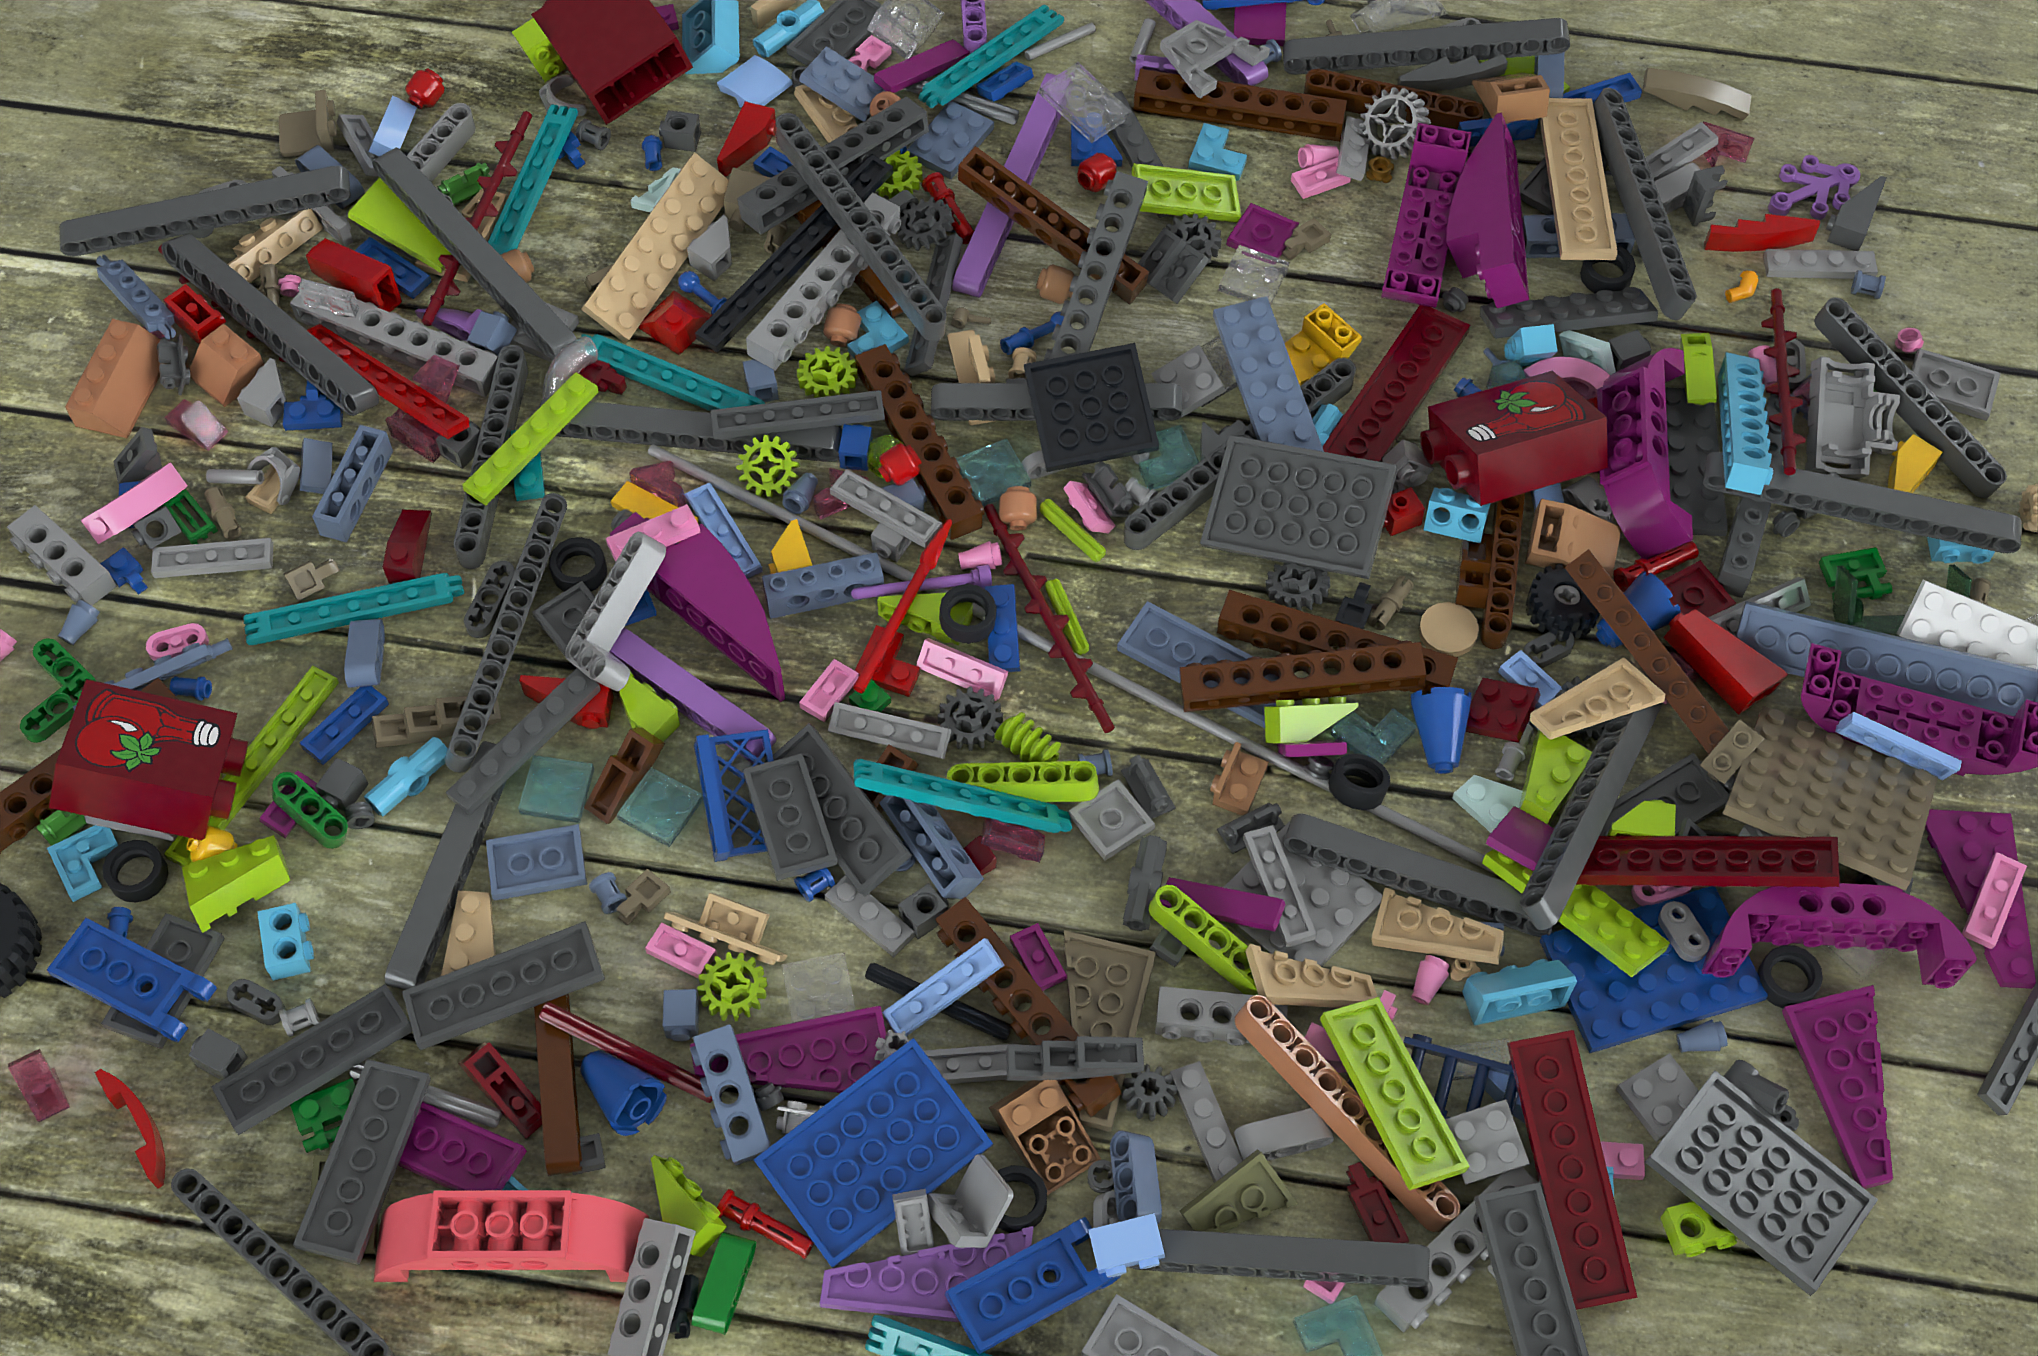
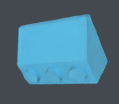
M699 0L682 14V48L693 66L685 74L723 73L730 66L738 62L740 57L739 2L737 0Z
M1540 959L1525 967L1518 968L1516 965H1512L1496 973H1475L1467 978L1462 992L1473 1025L1475 1026L1565 1007L1577 980L1575 975L1560 960L1548 962L1547 959Z

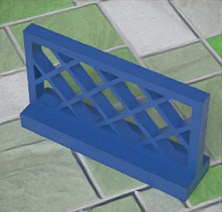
M768 729L709 737V734L696 736L694 750L714 862L725 861L728 857L767 852L764 839L760 836L761 830L759 829L755 833L742 824L749 812L752 811L755 814L752 803L750 804L737 795V792L745 783L743 773L731 764L739 753L754 762L752 766L764 764L761 761L764 756L766 763L774 761ZM762 739L764 750L758 758L744 749L749 740ZM728 744L736 752L727 762L717 755L715 745ZM719 764L724 767V768L721 770V772H720V769H719ZM727 769L742 779L734 791L722 784L721 777ZM724 793H726L727 795H729V797H728V799H727L726 801H725ZM732 799L747 808L739 821L727 813V806ZM729 822L735 825L732 830L730 829ZM738 828L752 837L747 846L734 848L732 835ZM755 841H758L759 843H761V844L753 845Z

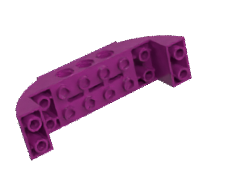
M1418 123L1381 298L1436 308L1448 250L1446 236L1450 207L1458 180L1465 166L1472 132Z
M1664 348L1613 373L1604 382L1603 387L1597 389L1598 410L1607 417L1608 468L1600 470V484L1604 486L1609 505L1623 534L1643 559H1650L1693 540L1692 515L1670 501L1665 383L1685 374L1684 351L1676 348Z
M1811 643L1801 691V700L1809 717L1828 733H1836L1846 740L1863 745L1835 732L1839 721L1855 712L1961 760L1960 770L1954 773L1960 776L1965 774H2009L2038 767V702L2026 699L2015 716L1999 713L1840 671L1838 668L1842 651Z
M1839 883V887L1825 888L1771 886L1747 899L1732 914L1707 953L1702 974H1713L1719 978L1734 975L1752 950V944L1757 942H1772L1776 946L1788 945L1790 943L1803 944L1806 947L1833 945L1839 949L1851 947H1866L1868 950L1893 948L1901 952L1917 950L1922 985H1935L1936 988L1944 989L1954 986L1976 962L1977 956L1958 928L1940 911L1895 886Z

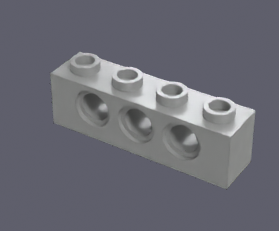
M36 505L7 526L13 536L10 541L20 553L24 551L29 553L28 558L39 570L44 567L48 571L46 572L47 576L55 585L63 584L66 587L64 589L65 592L75 603L78 600H82L93 606L117 587L109 571Z
M1160 986L1155 1034L1162 1035L1167 1039L1189 1037L1204 1043L1220 1040L1235 1046L1250 1043L1237 1029L1235 1016L1248 999L1254 995ZM1274 1005L1287 1019L1288 1005ZM1190 1012L1197 1018L1186 1020L1181 1015ZM1222 1015L1229 1021L1223 1024L1218 1023L1214 1020V1017Z
M644 1218L638 1235L633 1262L629 1268V1277L624 1295L620 1301L616 1325L610 1338V1347L607 1355L663 1356L696 1233L695 1230Z

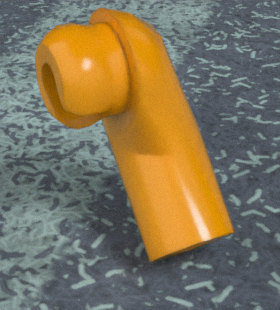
M1743 271L1739 276L1742 277L1740 286L1726 290L1725 296L1729 303L1754 295L1759 282L1758 275L1754 271Z

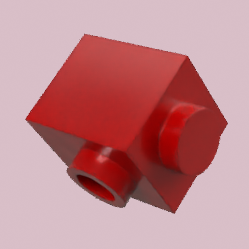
M1412 487L1391 495L1383 528L1387 529L1390 536L1422 524L1425 508Z

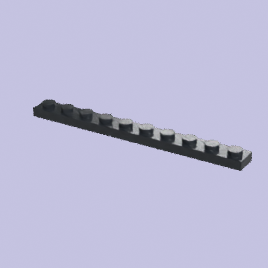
M871 154L846 180L864 203L894 173L893 166ZM823 204L695 332L698 341L718 353L836 233L840 227Z

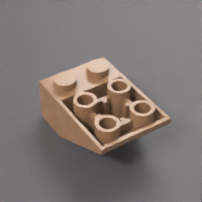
M1517 73L1472 80L1473 87L1492 118L1502 112L1506 124H1509L1513 121H1531L1547 117L1550 88L1541 75Z
M1541 498L1534 513L1525 564L1542 568L1551 566L1553 570L1556 564H1562L1564 568L1589 549L1612 578L1621 528L1572 505Z
M1031 1080L989 1107L1004 1136L1023 1163L1043 1179L1047 1195L1089 1169L1093 1162L1102 1160L1057 1080Z

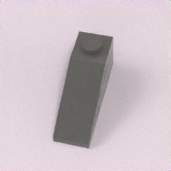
M1879 177L1841 205L1837 216L1831 215L1826 230L1831 231L1827 242L1853 251L1860 250L1887 177Z

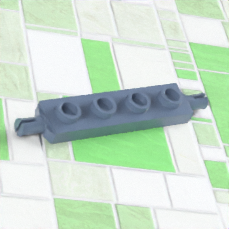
M106 255L98 256L96 262L101 266L97 268L98 277L148 332L160 331L166 339H170V336L174 338L176 331L171 327L175 323L174 315L123 259L111 262Z
M228 638L213 645L203 644L200 646L199 643H194L183 648V653L172 658L171 655L161 657L153 662L155 666L144 671L142 668H137L126 673V679L117 683L114 680L105 683L140 691L157 678L164 681L215 659L216 656L233 648Z

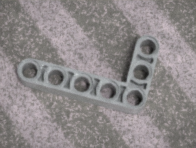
M464 103L453 104L408 153L407 157L431 182L475 133L476 127L470 107ZM443 194L448 199V201L453 205L451 198Z
M639 531L634 533L628 540L565 650V657L590 679L614 691L621 690L627 684L630 669L612 655L610 650L666 554V546Z

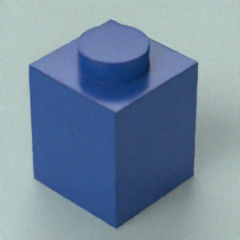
M860 424L843 425L839 447L841 469L869 470L873 446L872 427Z

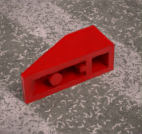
M744 102L717 158L718 171L722 175L728 176L732 172L733 167H740L768 146L771 137L776 135L774 108Z
M520 675L519 681L524 695L540 703L566 678ZM598 683L601 691L573 716L570 721L588 729L608 728L614 699L612 689Z

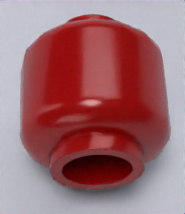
M428 68L425 71L417 70L405 86V91L409 96L408 101L418 109H421L423 106L433 108L445 91L442 84L444 80Z
M1096 153L1090 156L1078 166L1077 179L1079 184L1085 190L1094 193L1105 189L1108 180H1114L1117 172L1116 163L1111 157L1103 153Z
M897 443L880 455L879 461L882 466L878 468V471L886 483L892 480L895 485L902 486L920 473L919 465L922 462L910 444L905 446L902 443Z

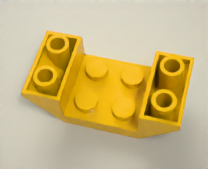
M1325 303L1306 315L1303 320L1302 331L1284 343L1299 385H1303L1338 358L1348 359L1362 341V336Z

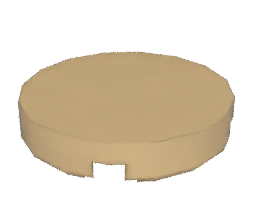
M1443 602L1429 607L1422 615L1419 635L1427 649L1459 657L1469 652L1475 645L1479 627L1477 619L1470 610L1452 602Z

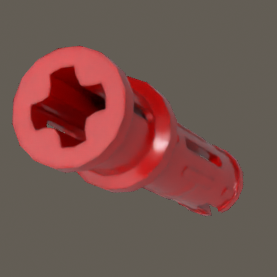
M940 172L931 173L922 181L921 186L923 190L928 192L935 202L941 199L945 205L948 204L949 208L952 209V216L955 214L961 223L959 225L953 216L955 221L951 223L953 229L963 239V244H969L974 230L954 201L955 194L953 190L946 186L944 176Z
M1689 541L1653 558L1637 559L1629 567L1615 569L1613 572L1614 581L1624 593L1643 571H1646V576L1650 573L1657 575L1686 561L1697 558L1699 554L1698 548L1693 541Z
M732 1189L726 1191L717 1206L721 1213L719 1218L724 1216L739 1224L742 1231L753 1230L776 1244L800 1255L803 1259L807 1258L813 1248L814 1242L811 1238L761 1212V1207L756 1202L750 1204L735 1196V1191ZM732 1207L741 1210L743 1213L735 1211L734 1209H732ZM770 1227H772V1228L778 1230L779 1232H781V1233H783V1234L789 1236V1237L792 1238L793 1240L790 1241L789 1239H787V1238H785V1237L779 1235L778 1233H776V1232L770 1230Z

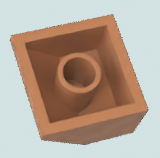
M223 323L201 340L190 366V379L226 407L239 396L241 390L251 382L257 370L264 366L259 352Z

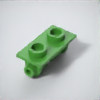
M477 163L475 166L465 170L462 177L457 174L445 181L442 180L441 185L437 186L438 190L449 196L455 206L475 196L482 189L477 179L479 176L491 177L488 174L490 173L489 167L486 163Z
M57 810L45 820L41 819V824L35 828L52 846L69 838L87 825L84 815Z

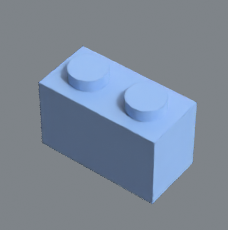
M1155 1213L1088 1229L1099 1274L1106 1272L1107 1277H1115L1127 1273L1126 1267L1139 1264L1140 1269H1147L1160 1265L1159 1259L1165 1258Z

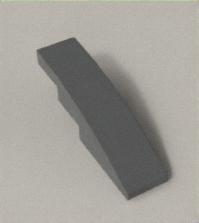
M1501 54L1479 64L1476 56L1473 55L1451 65L1446 56L1399 76L1397 85L1429 92L1461 88L1472 85V80L1504 75L1508 62L1504 54Z
M1077 1036L1075 1041H1042L1041 1045H1008L1006 1048L1007 1081L1079 1079L1144 1071L1143 1038Z

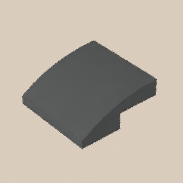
M1164 227L1138 264L1149 271L1147 283L1178 304L1210 259Z

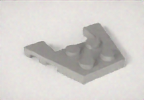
M1198 20L1164 38L1160 44V50L1198 98H1202L1215 90L1217 80L1203 70L1232 53L1251 66H1255L1268 58L1270 48L1261 45L1260 48L1249 45L1250 40L1243 37L1238 39L1226 36V31Z

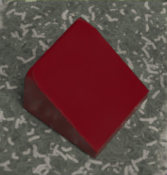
M981 835L963 848L981 875L996 868V857Z

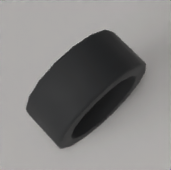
M1616 245V260H1584L1580 275L1586 288L1593 293H1597L1600 290L1621 291L1629 287L1636 265L1633 256L1628 250ZM1598 262L1613 263L1622 270L1623 275L1617 278L1604 277L1598 274L1592 265Z
M576 537L560 542L553 549L549 558L552 578L556 586L564 592L581 581L592 592L604 582L607 575L604 553L601 547L591 539ZM585 555L593 558L595 561V567L583 576L571 577L563 574L561 571L562 564L574 556Z
M964 584L950 589L941 599L939 620L942 630L949 638L960 643L970 644L985 639L995 626L996 605L994 598L987 590L977 585ZM971 602L976 603L985 610V619L977 625L965 626L953 621L950 612L952 607L959 603Z
M1356 753L1347 754L1336 761L1328 781L1329 790L1334 798L1345 806L1358 810H1370L1381 805L1390 785V775L1386 768L1374 758ZM1345 776H1357L1365 779L1373 788L1357 786L1346 779Z
M143 840L126 841L116 846L107 855L102 867L103 878L114 895L123 901L134 903L146 901L157 895L165 886L169 875L168 865L157 847ZM138 857H147L152 860L154 865L152 872L145 880L130 886L119 882L118 874L125 863Z
M1782 945L1772 949L1761 962L1757 972L1760 982L1768 994L1767 1000L1783 1009L1785 1006L1812 1000L1819 991L1823 980L1822 968L1817 959L1806 949L1795 945ZM1778 962H1789L1798 966L1808 979L1807 987L1800 993L1782 989L1771 976L1772 967Z
M1010 1165L999 1169L997 1172L1006 1183L1016 1181L1029 1185L1033 1189L1036 1199L1032 1211L1027 1215L1009 1217L1004 1214L997 1228L1008 1233L1022 1231L1023 1228L1032 1226L1034 1228L1042 1221L1047 1209V1189L1043 1179L1034 1170L1025 1166Z

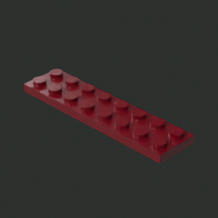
M1419 305L1323 445L1324 452L1383 462L1382 458L1391 450L1469 333L1471 325L1432 307Z
M1599 836L1576 885L1839 887L1838 837Z
M1574 1030L1507 1043L1538 1180L1541 1183L1576 1310L1638 1298Z

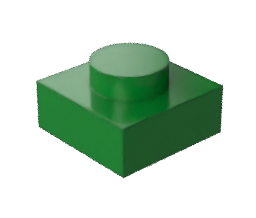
M871 679L864 693L855 691L849 696V703L855 707L881 712L891 704V697Z

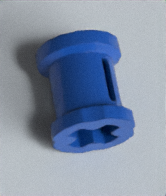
M827 868L812 871L802 878L798 876L794 879L799 892L807 902H811L814 899L813 896L825 888H832L836 885L833 876Z

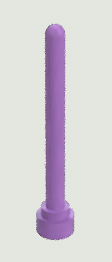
M989 565L976 566V569L971 570V573L927 578L924 580L919 591L949 588L964 584L977 585L985 589L986 586H992L991 570ZM910 581L857 587L851 591V596L854 599L902 594L907 589Z

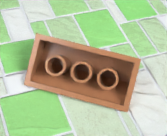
M116 319L111 320L65 406L75 427L124 438L129 437L160 377L157 344L161 339L138 324Z

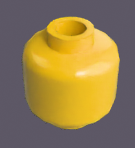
M209 825L205 839L189 838L186 848L190 851L192 862L221 854L226 850L237 848V843L234 842V837L230 832Z

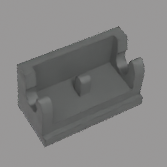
M1722 165L1694 171L1682 206L1692 226H1698V223L1710 221L1716 215V212H1705L1714 203L1712 199L1715 191L1727 185L1728 180L1719 181L1721 175L1725 172Z

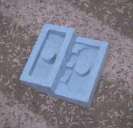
M754 55L717 82L720 92L735 97L739 107H742L745 101L765 106L792 86L793 83L787 75L773 64Z

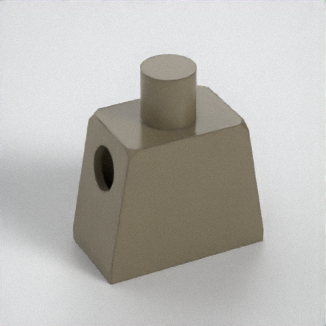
M733 167L724 197L725 215L730 219V228L741 232L747 224L741 219L737 198L764 183L770 177Z

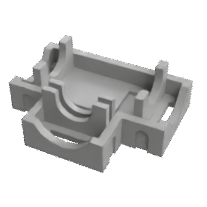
M1822 356L1811 362L1812 377L1810 379V407L1808 409L1809 434L1807 435V462L1805 470L1825 475L1837 472L1840 477L1860 479L1869 475L1870 455H1872V452L1888 455L1897 451L1898 442L1894 438L1892 424L1895 411L1900 404V395L1873 392L1876 377L1874 376L1875 364L1839 363L1831 360L1829 357ZM1842 372L1854 373V376L1844 375ZM1823 462L1849 465V469L1829 467Z

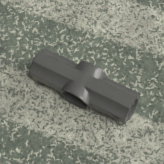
M1149 835L1141 837L1136 864L1131 869L1127 890L1129 896L1123 916V925L1131 930L1142 931L1149 930L1152 916L1149 912V904L1157 890L1161 887L1163 872L1161 871L1167 851V842L1158 836Z

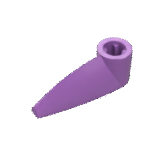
M427 308L415 310L417 317L422 319ZM440 308L432 326L460 341H467L482 310L476 309L473 313H468L455 309Z

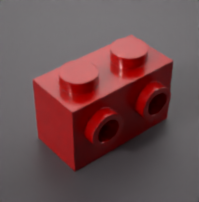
M187 284L163 299L166 307L173 313L175 323L199 345L202 339L223 323H226L223 315L217 309L211 308L201 294H196Z

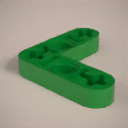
M50 638L42 639L35 644L33 656L38 664L61 688L26 714L20 722V730L27 740L34 743L46 740L68 723L74 714L73 706L77 705L82 690L80 688L84 686L86 679L96 681L56 640ZM46 651H49L51 653L53 652L57 659L53 662L52 659L48 655H44V653ZM65 666L74 667L70 675L65 677L59 676L60 670ZM70 695H73L77 700L73 702ZM62 702L68 703V707L64 712L59 714L53 713V709L57 704ZM48 714L51 718V721H48L47 718L44 716ZM35 724L37 726H40L38 730H35L31 727Z

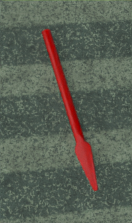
M951 519L946 520L922 552L920 565L853 686L856 692L864 693L927 574L936 567L952 525Z

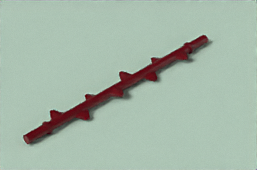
M523 111L515 129L510 133L509 141H496L495 147L502 156L492 176H479L477 179L484 193L472 217L465 218L476 230H478L484 216L497 217L499 212L491 202L503 177L516 176L518 173L510 162L520 142L524 140L525 131L533 117L528 111ZM440 255L438 259L446 270L435 293L431 295V301L421 320L426 326L432 325L440 307L445 303V296H458L461 292L453 282L461 264L453 255Z
M1779 288L1771 290L1770 313L1772 317L1761 322L1762 327L1773 329L1774 346L1764 349V355L1776 359L1777 382L1767 386L1766 392L1778 395L1780 412L1769 416L1768 422L1781 427L1782 448L1780 452L1783 456L1784 473L1786 475H1793L1796 473L1795 454L1797 450L1795 446L1806 441L1805 437L1793 432L1791 410L1802 405L1803 401L1801 398L1790 396L1789 377L1799 375L1800 369L1788 365L1786 343L1797 338V332L1785 330V307L1782 300V291Z
M986 505L984 511L993 527V533L998 536L1010 558V562L1003 572L1006 576L1019 575L1032 600L1024 607L1025 612L1040 614L1055 641V644L1048 652L1049 657L1064 658L1077 682V685L1070 692L1071 697L1086 699L1089 704V710L1093 711L1104 733L1113 731L1115 726L1103 706L1104 702L1102 699H1099L1086 675V672L1093 665L1092 660L1076 657L1062 631L1070 620L1067 615H1053L1040 591L1047 582V578L1045 576L1032 575L1017 549L1025 539L1023 534H1009L1007 525L1000 520L994 505Z

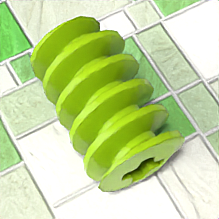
M1023 712L1006 719L995 733V739L1002 740L1003 746L1010 748L1014 755H1019L1022 762H1054L1059 759L1058 751L1061 743L1055 742L1050 746L1049 744L1052 740L1050 734L1041 739L1043 728L1037 727L1032 731L1034 726L1032 719L1023 724L1026 716Z

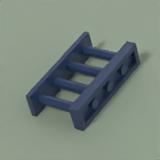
M1413 1034L1412 1038L1405 1036L1403 1043L1406 1048L1413 1049L1411 1058L1419 1073L1421 1072L1425 1053L1445 1058L1434 1101L1444 1119L1451 1118L1447 1116L1448 1111L1445 1108L1457 1062L1477 1067L1465 1113L1481 1107L1489 1071L1492 1070L1509 1075L1503 1100H1507L1513 1116L1518 1098V1090L1511 1060L1508 1065L1432 1044V1038L1424 1035Z

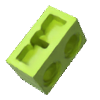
M534 18L512 31V34L544 82H547L566 69L559 55Z
M1693 1201L1668 1207L1660 1217L1674 1255L1685 1253L1686 1257H1694L1706 1251L1705 1248L1717 1245L1718 1249L1729 1248L1737 1244L1738 1237L1727 1228L1721 1229L1715 1226L1712 1221L1713 1217ZM1680 1226L1691 1228L1695 1236L1689 1237L1685 1235Z

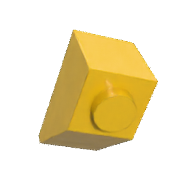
M797 519L791 520L771 551L773 563L768 564L770 574L813 566Z

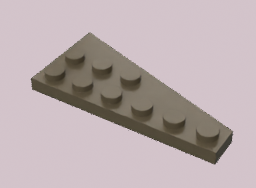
M1064 930L1071 1026L1079 1036L1135 1037L1156 952ZM1126 1074L1112 1075L1122 1091ZM1088 1078L1076 1079V1082L1083 1083ZM1120 1096L1091 1118L1084 1109L1078 1112L1079 1121L1084 1126L1111 1132Z

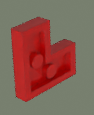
M876 625L856 666L855 671L859 675L882 635L884 627ZM896 632L871 679L880 688L910 697L920 675V667L895 659L904 641V634Z

